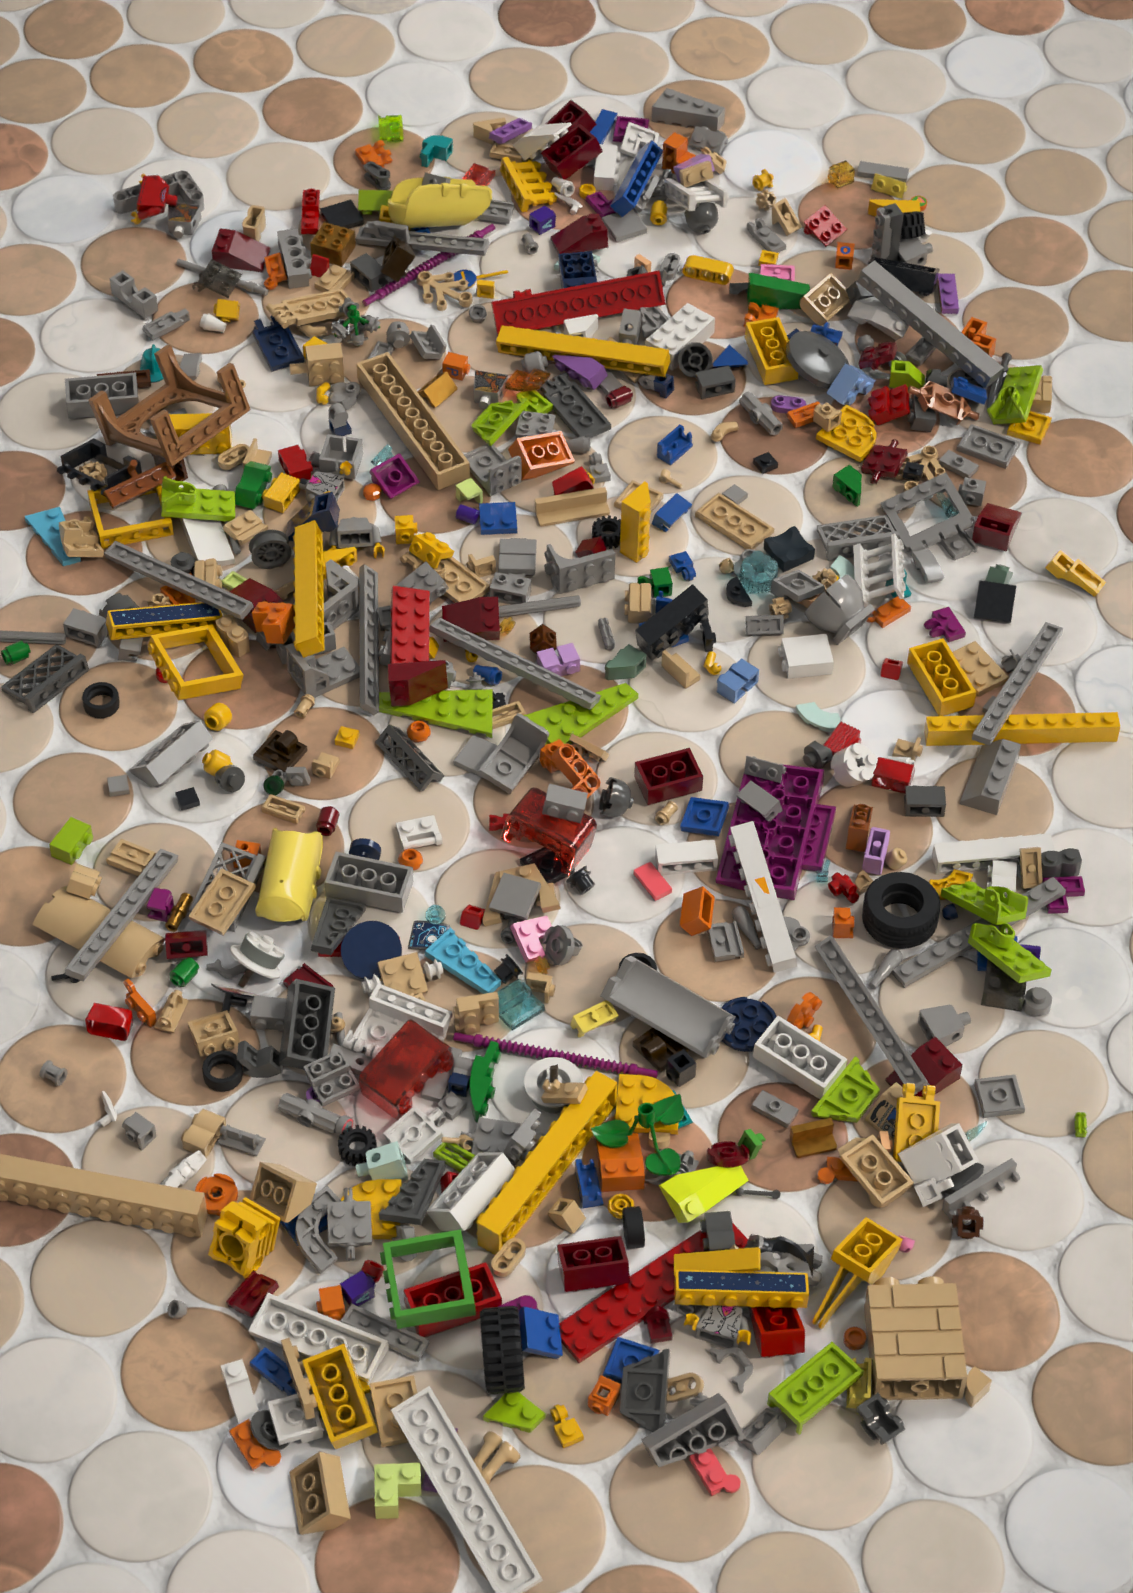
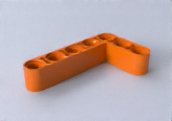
M563 744L553 751L552 761L572 783L573 786L570 789L588 793V798L600 787L599 777L573 746ZM542 814L528 826L526 836L530 841L537 842L547 836L564 819L550 816L553 820L551 822L548 818L549 815Z

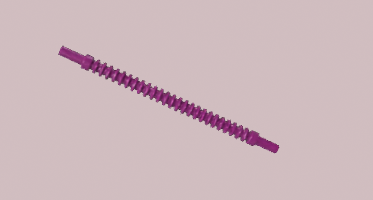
M490 224L482 230H476L467 237L483 238V236L495 230V226ZM438 253L437 256H433V258L416 266L415 269L408 271L405 278L401 277L399 282L393 280L386 284L385 287L382 286V288L377 289L373 295L362 301L363 305L368 306L378 299L382 300L385 296L392 294L393 291L395 292L396 289L407 285V282L413 281L420 272L429 271L458 253Z
M455 1032L453 1037L455 1041L474 1044V1047L479 1048L484 1046V1049L489 1046L490 1041L499 1043L501 1052L507 1050V1053L510 1051L513 1054L518 1052L519 1055L521 1053L524 1056L529 1054L530 1057L535 1055L536 1058L541 1057L542 1059L558 1057L566 1059L573 1064L576 1063V1066L581 1064L582 1067L587 1065L589 1069L594 1067V1070L600 1068V1071L605 1069L606 1072L611 1070L612 1073L617 1071V1074L623 1072V1074L644 1075L656 1079L658 1071L641 1068L637 1064L631 1063L628 1065L627 1062L622 1064L621 1061L616 1063L615 1060L610 1062V1059L604 1061V1058L601 1060L598 1057L593 1059L592 1056L590 1058L587 1055L582 1057L581 1054L576 1056L574 1052L569 1054V1051L564 1053L563 1050L561 1052H558L557 1049L552 1051V1048L546 1050V1047L541 1049L540 1046L535 1048L534 1045L530 1047L529 1044L524 1046L522 1042L517 1044L516 1041L512 1043L511 1040L508 1042L505 1039L500 1041L499 1038L494 1040V1037L488 1039V1036L483 1038V1035L480 1034L473 1036Z

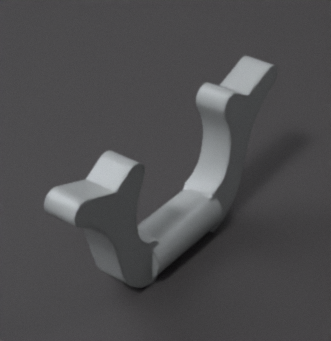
M219 959L215 963L206 965L208 971H216L225 978H233V976L247 969L242 964L231 969H225L221 966Z
M730 1347L723 1350L710 1348V1354L717 1358L718 1364L724 1358L734 1356L744 1367L745 1371L743 1374L732 1378V1383L738 1386L740 1393H743L744 1383L753 1373V1365L742 1349L738 1347Z

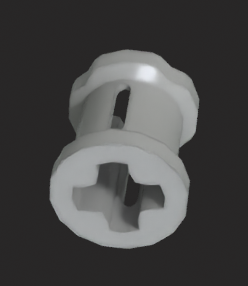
M50 1060L46 1061L40 1070L41 1078H48L54 1081L57 1086L62 1085L68 1074L67 1069H61L53 1065V1062Z

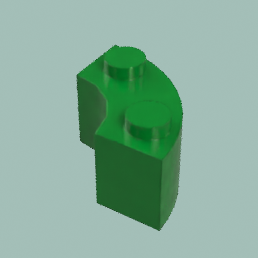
M253 461L244 466L242 478L236 486L235 505L255 509L258 504H262V494L266 489L267 483H270L272 479L271 466Z

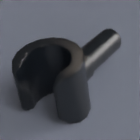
M65 973L51 976L52 981L68 978L72 983L81 981L65 975Z

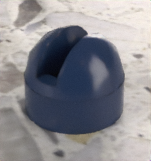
M953 903L947 904L942 909V916L947 920L958 918Z

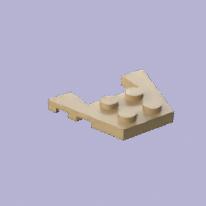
M535 863L495 873L482 920L484 926L502 923L501 913L491 911L489 905L503 873L540 882L541 888L536 898H540L543 913L559 910L561 907Z

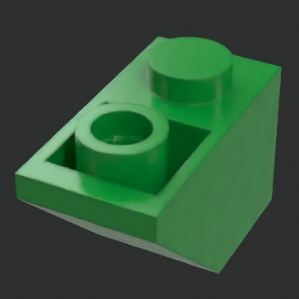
M847 465L833 475L832 487L849 502L858 507L861 499L862 474L851 465Z

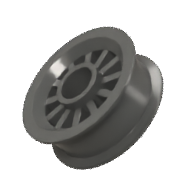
M279 530L262 531L256 534L249 543L252 562L260 568H277L285 564L291 557L292 551L289 546V539L285 533Z

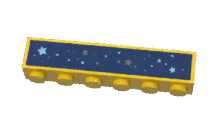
M204 602L107 611L106 627L111 640L150 637V635L211 624L216 629V620L223 617L221 610Z
M675 1270V1304L686 1306L807 1308L809 1298L808 1273Z

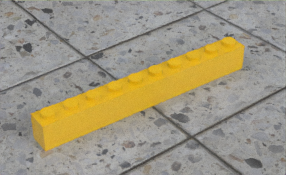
M501 326L496 340L498 353L524 356L525 354L539 351L542 356H546L547 360L555 361L554 355L589 357L602 364L606 369L665 377L670 364L668 349L536 331L513 326Z
M315 520L295 527V535L293 536L295 547H293L295 558H293L295 565L293 570L295 581H293L295 593H293L295 605H293L295 616L293 617L295 629H293L295 635L294 647L297 652L300 651L303 658L325 650L323 533Z
M1118 712L1009 715L993 742L1000 739L1019 744L1117 742L1120 731ZM984 715L927 716L924 729L926 746L985 745L972 740V734Z

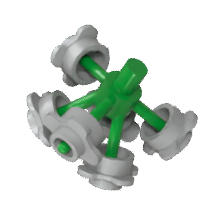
M347 297L344 299V303L339 306V311L344 312L348 318L346 320L340 319L338 322L334 321L331 326L332 333L338 339H346L350 335L351 340H348V343L360 346L364 344L363 341L368 340V337H364L363 331L368 330L372 333L373 330L377 331L380 328L379 317L375 318L371 315L360 316L359 311H357L359 304L357 302L354 303L351 298ZM349 323L354 325L355 333L350 334Z

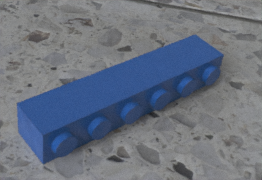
M653 140L638 151L610 205L621 217L635 208L663 153V150Z

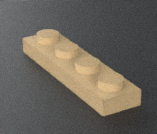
M290 1338L282 1339L283 1355L306 1420L315 1418L314 1408L317 1407L314 1394H309L311 1386L308 1377H303L305 1375L304 1365L302 1361L298 1362L297 1360L300 1358L297 1346H292Z

